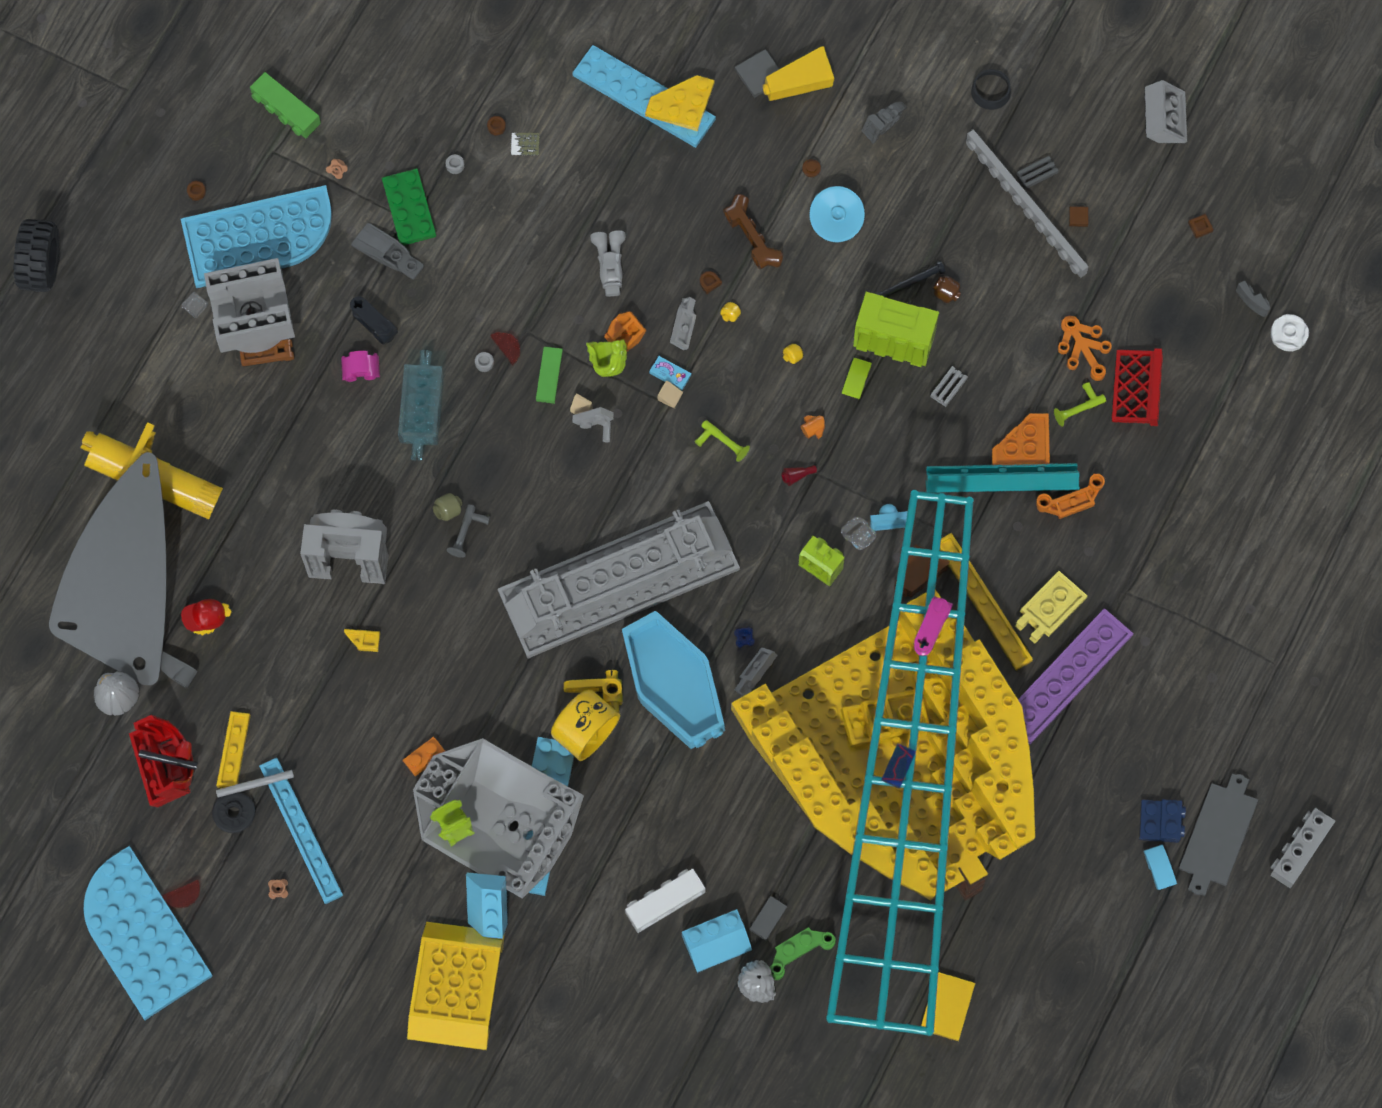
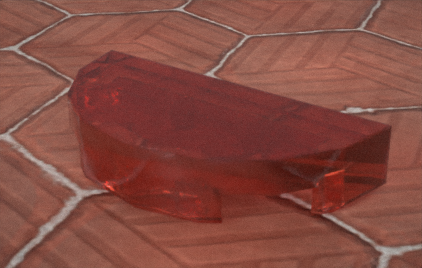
M500 332L490 335L513 366L520 356V345L517 339L512 334Z
M199 880L161 896L168 905L174 908L188 907L199 897Z

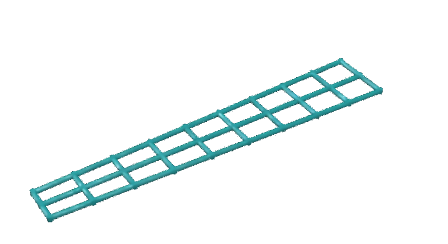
M912 490L910 493L826 1017L828 1023L932 1036L934 1033L974 502L972 497L920 492L917 490ZM918 499L937 501L932 550L910 547ZM945 503L965 505L962 553L940 551ZM909 555L931 558L925 606L901 603ZM939 559L961 561L957 610H951L948 616L949 618H957L953 668L926 665L927 655H919L918 664L892 660L900 611L924 614L925 618L930 602L935 595ZM923 642L920 648L926 646L927 642ZM891 668L917 671L912 721L883 718ZM925 673L952 676L949 726L920 723ZM881 726L911 729L908 753L912 758L909 755L907 756L905 780H885L883 778L886 777L873 776ZM919 731L948 734L944 785L913 781ZM872 784L904 788L898 839L864 835ZM912 789L943 793L940 844L906 840ZM863 843L897 847L891 899L855 894ZM905 848L939 852L935 904L899 900ZM853 902L890 907L884 959L845 954ZM898 908L934 913L931 965L892 960ZM844 962L883 967L877 1020L835 1015ZM891 968L930 973L926 1027L885 1021Z

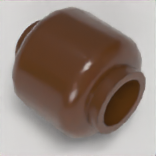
M940 276L932 288L934 296L944 303H950L952 300L956 301L961 295L959 291L960 283L950 276Z

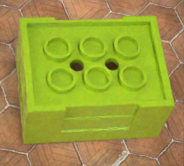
M866 292L855 326L853 346L860 351H872L878 356L893 357L892 360L911 362L910 365L926 366L936 334L939 312Z

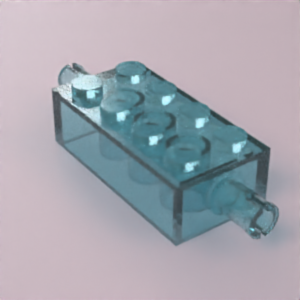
M426 350V358L425 351H420L419 365L404 364L398 437L400 443L412 444L410 459L415 461L416 456L418 461L423 460V445H438L444 373L442 366H430L432 352Z

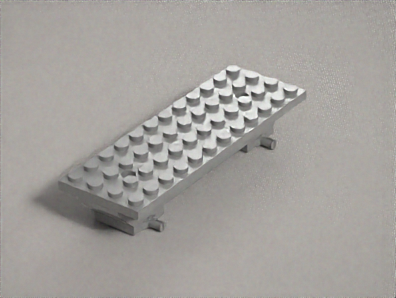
M705 502L684 512L677 510L676 513L674 511L672 512L674 515L542 571L538 572V569L531 570L530 576L498 588V593L527 658H531L740 570L732 548L710 502Z

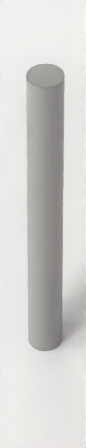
M292 770L218 789L216 794L219 798L293 778L294 774Z

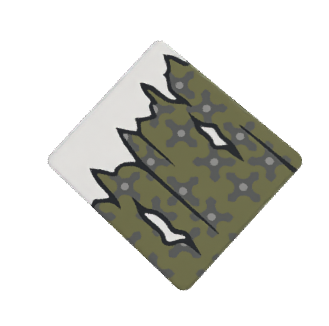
M512 133L511 154L539 155V133Z

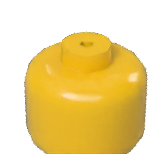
M728 302L722 307L720 314L724 321L730 320L734 322L741 314V310L737 304Z
M791 344L783 350V358L786 362L790 361V363L795 364L803 358V351L797 344Z

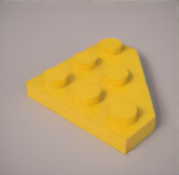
M696 75L652 96L649 100L645 116L698 131L714 86V80Z

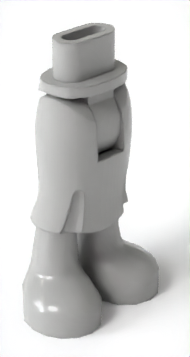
M624 231L610 232L611 252H607V234L604 232L593 233L590 235L591 242L598 249L599 256L597 258L600 263V279L603 289H605V296H619L623 278L620 247L625 241L626 234Z

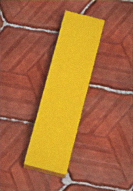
M230 712L217 788H226L238 784L251 716L248 713Z

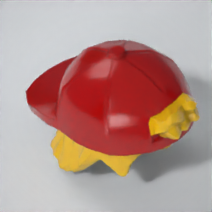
M205 599L184 607L181 612V618L187 630L205 635L220 627L232 611L228 608L229 604L221 603L215 599Z

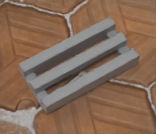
M952 366L930 397L946 407L965 383L968 376L961 374V371L955 370V367ZM954 374L955 376L951 379V381L948 383V385L945 387V389L942 391L939 397L936 396L938 392L942 389V387L945 385V383L948 381V379L951 377V375ZM959 377L961 379L946 400H942Z

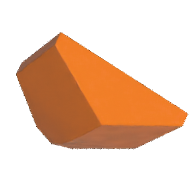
M629 311L619 314L611 322L608 332L604 337L608 342L623 339L627 345L626 351H629L639 344L646 329L634 314Z

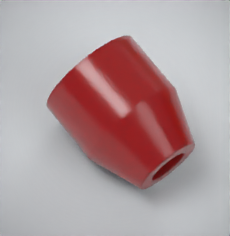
M181 741L176 748L174 757L190 760L192 753L191 743Z

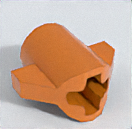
M809 415L804 417L806 423L801 425L804 435L808 439L814 435L818 439L821 438L825 429L824 418L822 416Z

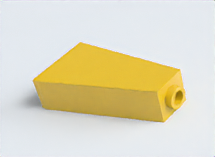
M824 46L766 76L763 92L765 95H768L769 101L832 87L834 76Z

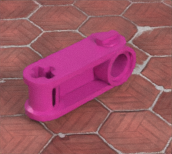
M934 596L930 602L926 616L914 641V649L918 655L926 656L932 651L943 624L949 616L953 604L943 598ZM927 642L926 646L920 648V644Z

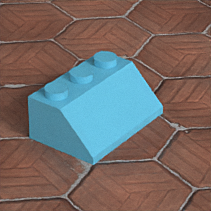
M467 873L468 924L483 937L503 939L508 925L506 876Z
M737 909L682 931V938L697 973L752 951Z

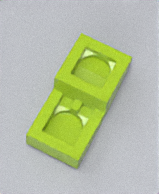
M857 358L853 359L842 394L860 399L872 363Z

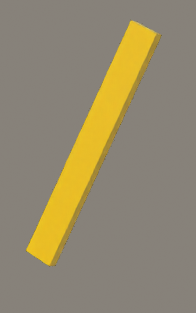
M952 533L941 538L940 551L962 553V548ZM949 560L950 569L957 580L960 581L961 561ZM969 561L967 595L1017 671L1032 662L1033 659Z

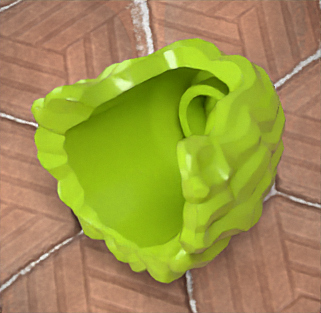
M623 339L613 342L586 343L589 361L593 364V368L599 376L609 377L622 373L627 359V345Z

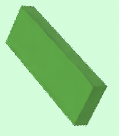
M544 347L536 395L537 402L555 404L563 349Z

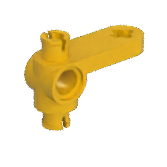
M611 670L606 671V679L569 680L564 682V692L581 693L585 690L603 692V700L618 713H620L619 705L623 704L622 680L618 679L617 670H612V676ZM610 687L618 689L614 694L607 692Z

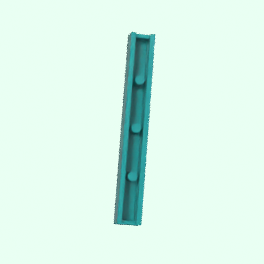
M1077 463L927 466L925 480L928 493L1079 490L1080 488Z

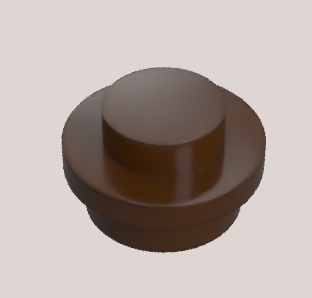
M809 159L804 162L802 171L808 177H815L820 173L821 165L818 161Z

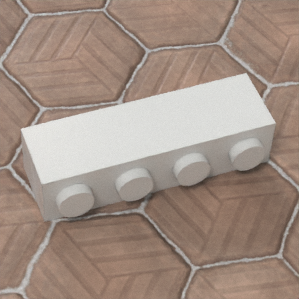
M686 869L679 873L678 878L671 881L669 879L662 883L660 889L656 891L653 889L644 894L645 898L640 901L634 900L627 905L628 908L625 909V913L637 933L703 895L705 887L694 869L690 871Z

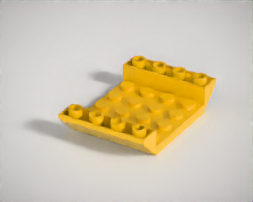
M426 922L421 939L409 1012L408 1040L487 1050L490 1033L489 1023L505 933L503 939L483 937L474 928Z

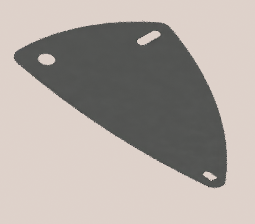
M146 452L115 483L81 534L58 587L49 620V628L59 639L115 670L130 675L142 685H153L159 678L163 648L166 606V540L158 462L154 454ZM143 464H150V475L148 477H144L142 474ZM60 621L73 622L77 624V629H60L58 623ZM136 657H142L145 660L146 666L143 670H137L134 667L133 661Z

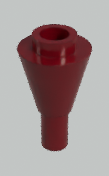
M815 465L806 468H784L781 473L782 480L788 486H791L806 477V475L816 473L817 468Z

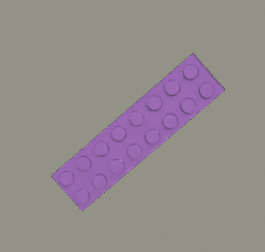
M1105 608L1018 699L1023 709L1029 744L1044 731L1133 636L1134 633Z

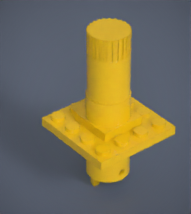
M147 422L136 448L99 433L95 435L94 432L87 431L81 445V449L89 452L84 466L119 480L142 454L146 452L152 453L151 448L156 432H153L154 425ZM157 458L162 499L206 519H210L223 488ZM143 464L142 474L144 477L150 475V464Z

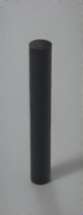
M141 749L138 756L197 770L198 762Z

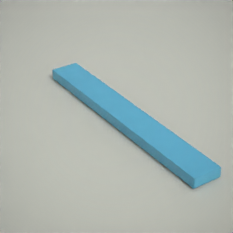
M277 758L259 766L264 777L284 772ZM288 779L268 784L324 903L327 904L342 897L343 894Z

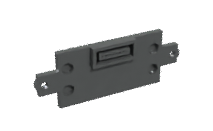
M1232 774L1227 788L1211 784L1180 864L1179 870L1193 874L1188 890L1192 891L1195 895L1205 896L1211 881L1226 886L1238 858L1258 803V799L1244 795L1249 779L1241 774ZM1196 886H1200L1201 889L1197 890Z

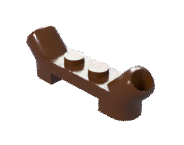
M742 194L735 195L731 205L723 209L727 221L732 228L737 225L741 227L754 248L751 250V258L760 270L766 266L780 267L783 252L766 247L763 235L761 233L758 234L755 230L754 221L746 216L749 199Z

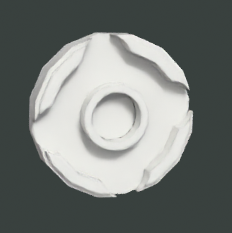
M1283 315L1277 318L1271 327L1273 343L1284 351L1300 349L1305 345L1309 336L1308 327L1296 315Z

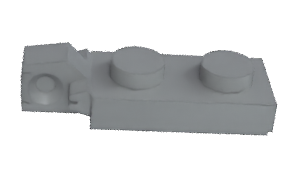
M691 297L682 299L670 340L671 344L682 350L689 348L696 319L693 311L695 300Z
M761 648L740 675V683L734 690L741 697L750 693L778 655L774 651Z

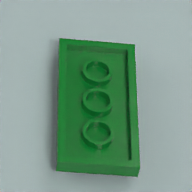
M418 169L383 177L382 182L399 243L404 246L436 237Z

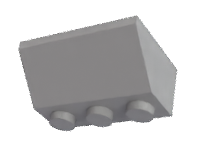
M1163 80L1146 86L1145 116L1147 138L1157 143H1186L1185 91Z

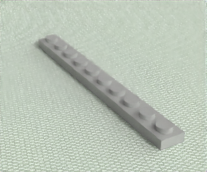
M974 130L967 133L966 144L968 148L976 152L982 164L987 165L990 174L994 178L997 177L1001 187L1012 195L1014 203L1023 208L1025 216L1033 220L1036 229L1040 233L1043 232L1047 242L1058 250L1061 259L1069 263L1071 271L1074 274H1078L1080 278L1086 275L1088 265L978 134Z

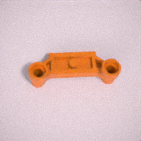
M1093 474L1090 477L1088 487L1054 500L1048 494H1041L1036 501L1037 509L1040 512L1050 513L1062 519L1095 506L1094 500L1098 492L1103 488L1105 479L1100 474Z

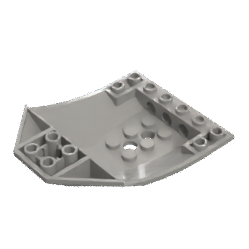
M483 738L434 755L413 789L421 839L478 874L506 876V890L522 899L551 871L572 836L584 797L579 792L540 772ZM453 800H460L462 803L460 808L465 812L467 818L470 817L475 834L467 836L451 847L448 840L439 837L438 834L441 833L442 828L439 822H434L430 819L433 811ZM517 821L519 824L518 828L515 831H510V824ZM529 831H533L532 838L527 840L526 834Z

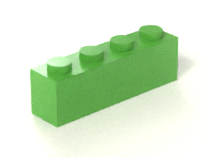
M266 72L250 86L252 98L257 103H263L268 112L279 116L278 119L284 125H290L293 132L298 136L302 135L304 138H307L321 124L319 115Z

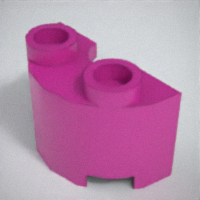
M354 351L349 353V357L342 356V380L353 382L357 380V377H364L365 380H374L380 377L379 356L376 353L368 355V351Z

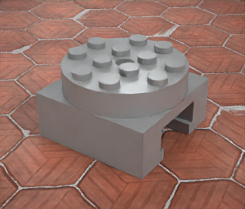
M278 258L204 273L207 293L211 301L214 317L213 324L216 340L221 353L232 350L247 353L262 352L274 347L281 340L295 337L291 311Z
M331 510V513L315 514L310 519V525L304 524L300 553L309 578L332 580L333 572L330 566V559L343 558L355 559L356 564L361 565L360 577L362 582L385 584L389 555L385 544L387 527L383 524V521L362 516V513L357 511L342 513L340 510Z

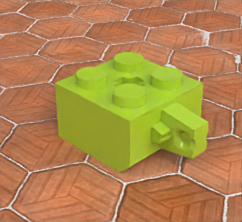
M812 536L799 555V566L830 587L843 570L845 557L840 550L829 547L824 539Z

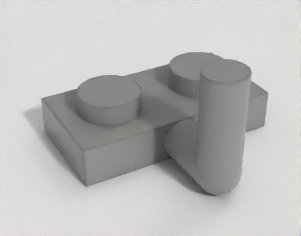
M599 407L573 415L572 422L584 429L591 428V426L596 424L602 425L603 442H610V420H613L614 412Z

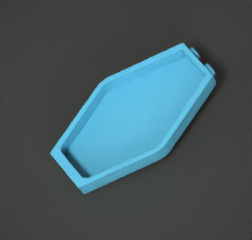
M656 611L623 628V638L640 703L690 749L694 747L699 748L712 737L717 738L721 736L723 731H725V726L709 661L705 654Z

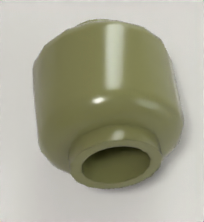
M447 493L435 500L433 512L438 519L449 521L461 513L462 501L458 496Z

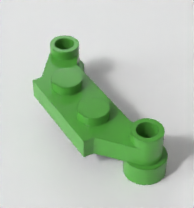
M808 927L776 946L775 950L777 953L773 964L770 966L773 979H782L785 974L784 968L787 964L814 948L821 946L825 950L832 949L836 942L834 935L830 932L811 931ZM829 937L831 941L826 942L824 939ZM779 968L780 972H774L773 969Z

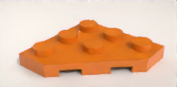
M1030 413L1018 426L992 449V465L1050 464L1049 414Z

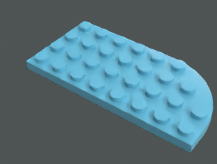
M326 185L182 218L181 223L196 288L206 286L204 273L276 258L279 259L282 269L301 263L312 256L324 243L331 226L332 211Z
M130 846L100 866L86 890L84 899L85 922L93 940L143 1019L146 1020L213 975Z

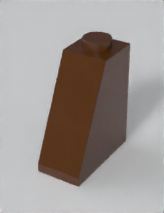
M916 544L914 546V548H922ZM913 555L908 557L902 596L912 597L928 585L930 557ZM939 559L937 577L947 571L950 563L949 560Z

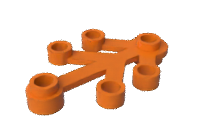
M1074 316L1065 317L1061 323L1064 335L1062 342L1058 345V352L1060 354L1068 353L1070 348L1068 343L1072 335L1076 342L1071 358L1067 361V367L1070 370L1077 369L1079 354L1082 351L1092 368L1090 371L1091 378L1095 381H1101L1105 377L1106 369L1103 365L1098 364L1089 348L1100 350L1102 353L1107 354L1111 351V343L1109 341L1097 342L1084 338L1080 334V332L1091 334L1093 338H1099L1102 335V328L1100 326L1090 327L1080 324L1079 320ZM1072 322L1074 326L1070 327L1067 323ZM1093 330H1099L1100 333L1095 334ZM1107 345L1109 349L1105 350L1102 346ZM1061 346H1066L1067 349H1066V350H1062L1060 347H1061ZM1074 361L1076 365L1072 366L1070 365V362ZM1100 369L1102 372L1096 373L1095 370Z

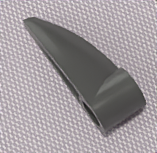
M162 651L160 669L176 683L188 688L197 674V670Z

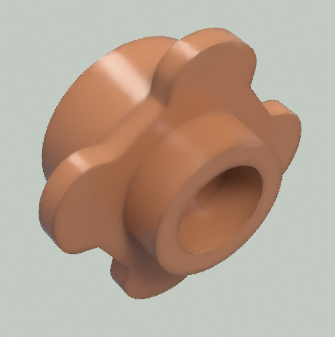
M333 159L331 165L326 167L327 173H331L337 179H341L342 174L348 170L345 163L339 159Z
M287 880L269 881L270 892L268 895L271 899L276 897L286 898L288 896L286 891Z

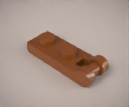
M281 340L274 347L262 352L247 353L240 351L242 367L293 360L294 353L291 351L293 347L292 340ZM283 348L284 352L279 353L278 349Z

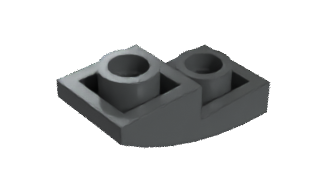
M1246 281L1239 283L1236 292L1243 302L1262 317L1267 316L1270 310L1268 300L1263 298L1261 293L1254 296L1252 287L1248 286Z

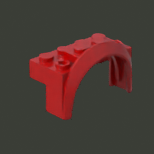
M154 715L134 722L136 731L129 733L150 806L160 807L191 793L189 786L192 782L194 769L165 763L168 773L167 778L162 762L138 757L140 749L159 753L160 750L161 754L174 757L178 745L181 741H186L181 732L169 720ZM170 738L173 739L167 743L160 745L161 742H164ZM192 753L189 761H193Z

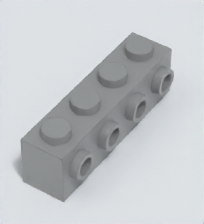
M1317 808L1312 813L1310 811L1307 812L1302 820L1305 824L1302 828L1297 827L1292 835L1295 839L1291 844L1287 842L1281 851L1284 854L1281 860L1277 858L1271 866V869H1273L1271 876L1289 888L1293 886L1335 823V820Z

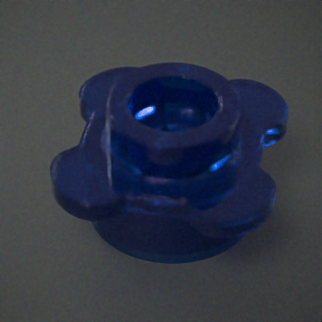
M752 628L735 630L734 635L737 637V647L754 645L755 640L752 638Z

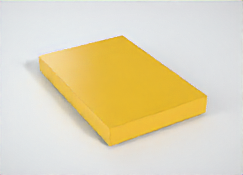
M938 972L933 1034L959 1041L975 983ZM927 1007L921 1024L926 1027Z

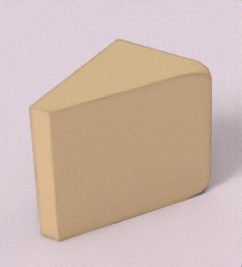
M665 381L658 394V401L675 408L683 391L672 383Z
M579 394L574 396L570 408L571 413L576 415L593 410L591 401Z

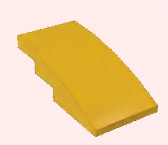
M915 690L886 695L883 718L912 721ZM877 699L864 701L859 705L844 707L840 710L850 747L871 743ZM922 699L920 723L930 724ZM881 726L879 741L910 733L911 729Z

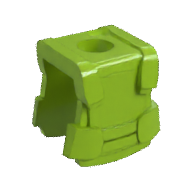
M453 800L433 811L430 819L434 822L438 821L442 828L441 833L438 834L439 837L448 840L451 847L467 836L475 834L470 817L467 818L465 812L460 808L462 807L460 800Z

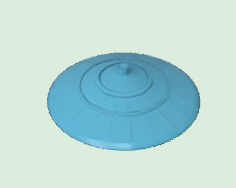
M834 186L822 190L814 198L810 207L811 225L815 232L827 241L843 242L851 239L860 231L864 222L865 212L862 201L856 193L845 187Z

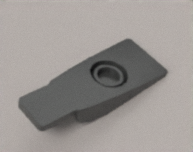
M370 223L366 224L351 243L352 247L385 266L402 272L412 280L424 268L421 262L410 256L409 251L401 243Z

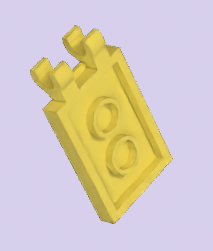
M1058 571L1020 610L1023 616L1016 622L1015 627L1020 631L1028 623L1036 630L1029 639L1035 644L1043 634L1049 637L1087 599V595Z

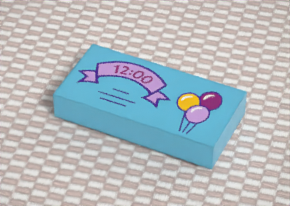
M658 356L649 371L651 375L664 382L672 383L681 391L691 377L690 372Z

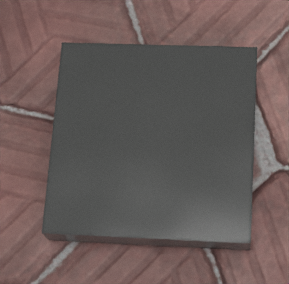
M766 49L735 66L736 73L754 98L764 93L763 84H765L766 76L779 70Z

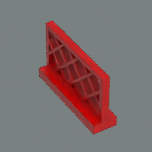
M1154 349V351L1117 350L1112 422L1150 423V426H1158L1163 363L1162 349ZM1121 356H1130L1132 361L1124 366L1120 361ZM1143 356H1150V362L1145 367L1138 361ZM1134 363L1141 368L1135 375L1128 370ZM1126 371L1132 378L1123 383L1119 376ZM1143 372L1149 376V380L1144 384L1137 379ZM1135 380L1140 387L1132 393L1127 386ZM1123 389L1130 394L1124 401L1118 397V393ZM1144 390L1148 397L1141 402L1136 395ZM1134 398L1139 405L1131 411L1126 403ZM1122 406L1129 412L1125 417H1116L1117 411ZM1142 407L1147 412L1146 418H1139L1134 413Z

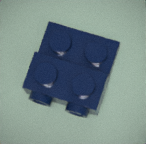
M1164 799L1162 801L1141 800L1139 840L1179 843L1181 837H1184L1185 825H1181V818H1185L1186 807L1182 806V801Z

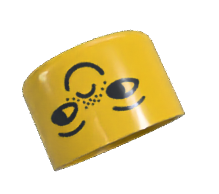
M585 690L572 699L562 710L552 726L551 735L579 761H583L592 755L612 733L620 719V713L594 691Z

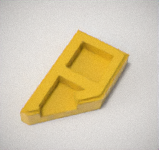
M344 629V633L358 650L378 652L379 631Z

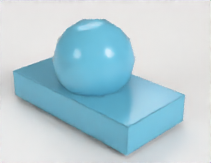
M892 504L883 505L879 515H870L871 531L905 528L908 511L898 512Z

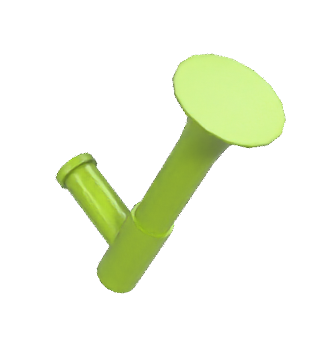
M1090 382L1085 383L1082 387L1085 389L1090 400L1065 411H1059L1055 408L1054 415L1056 421L1063 427L1064 421L1070 416L1105 403V396L1103 394L1096 396Z
M705 420L702 427L705 431L695 440L698 446L701 447L712 434L735 452L737 462L747 455L750 449L749 445L746 447L739 446L709 421Z

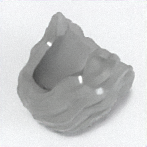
M762 960L747 963L741 969V973L738 976L737 982L740 992L753 1002L764 1003L774 1000L776 992L774 991V979L771 975L770 967Z

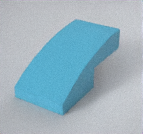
M1159 845L1144 850L1156 889L1160 890L1177 884L1164 846Z

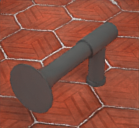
M468 505L456 543L453 547L447 548V552L456 557H465L463 543L471 521L475 520L488 525L490 516L487 517L474 513L476 507Z

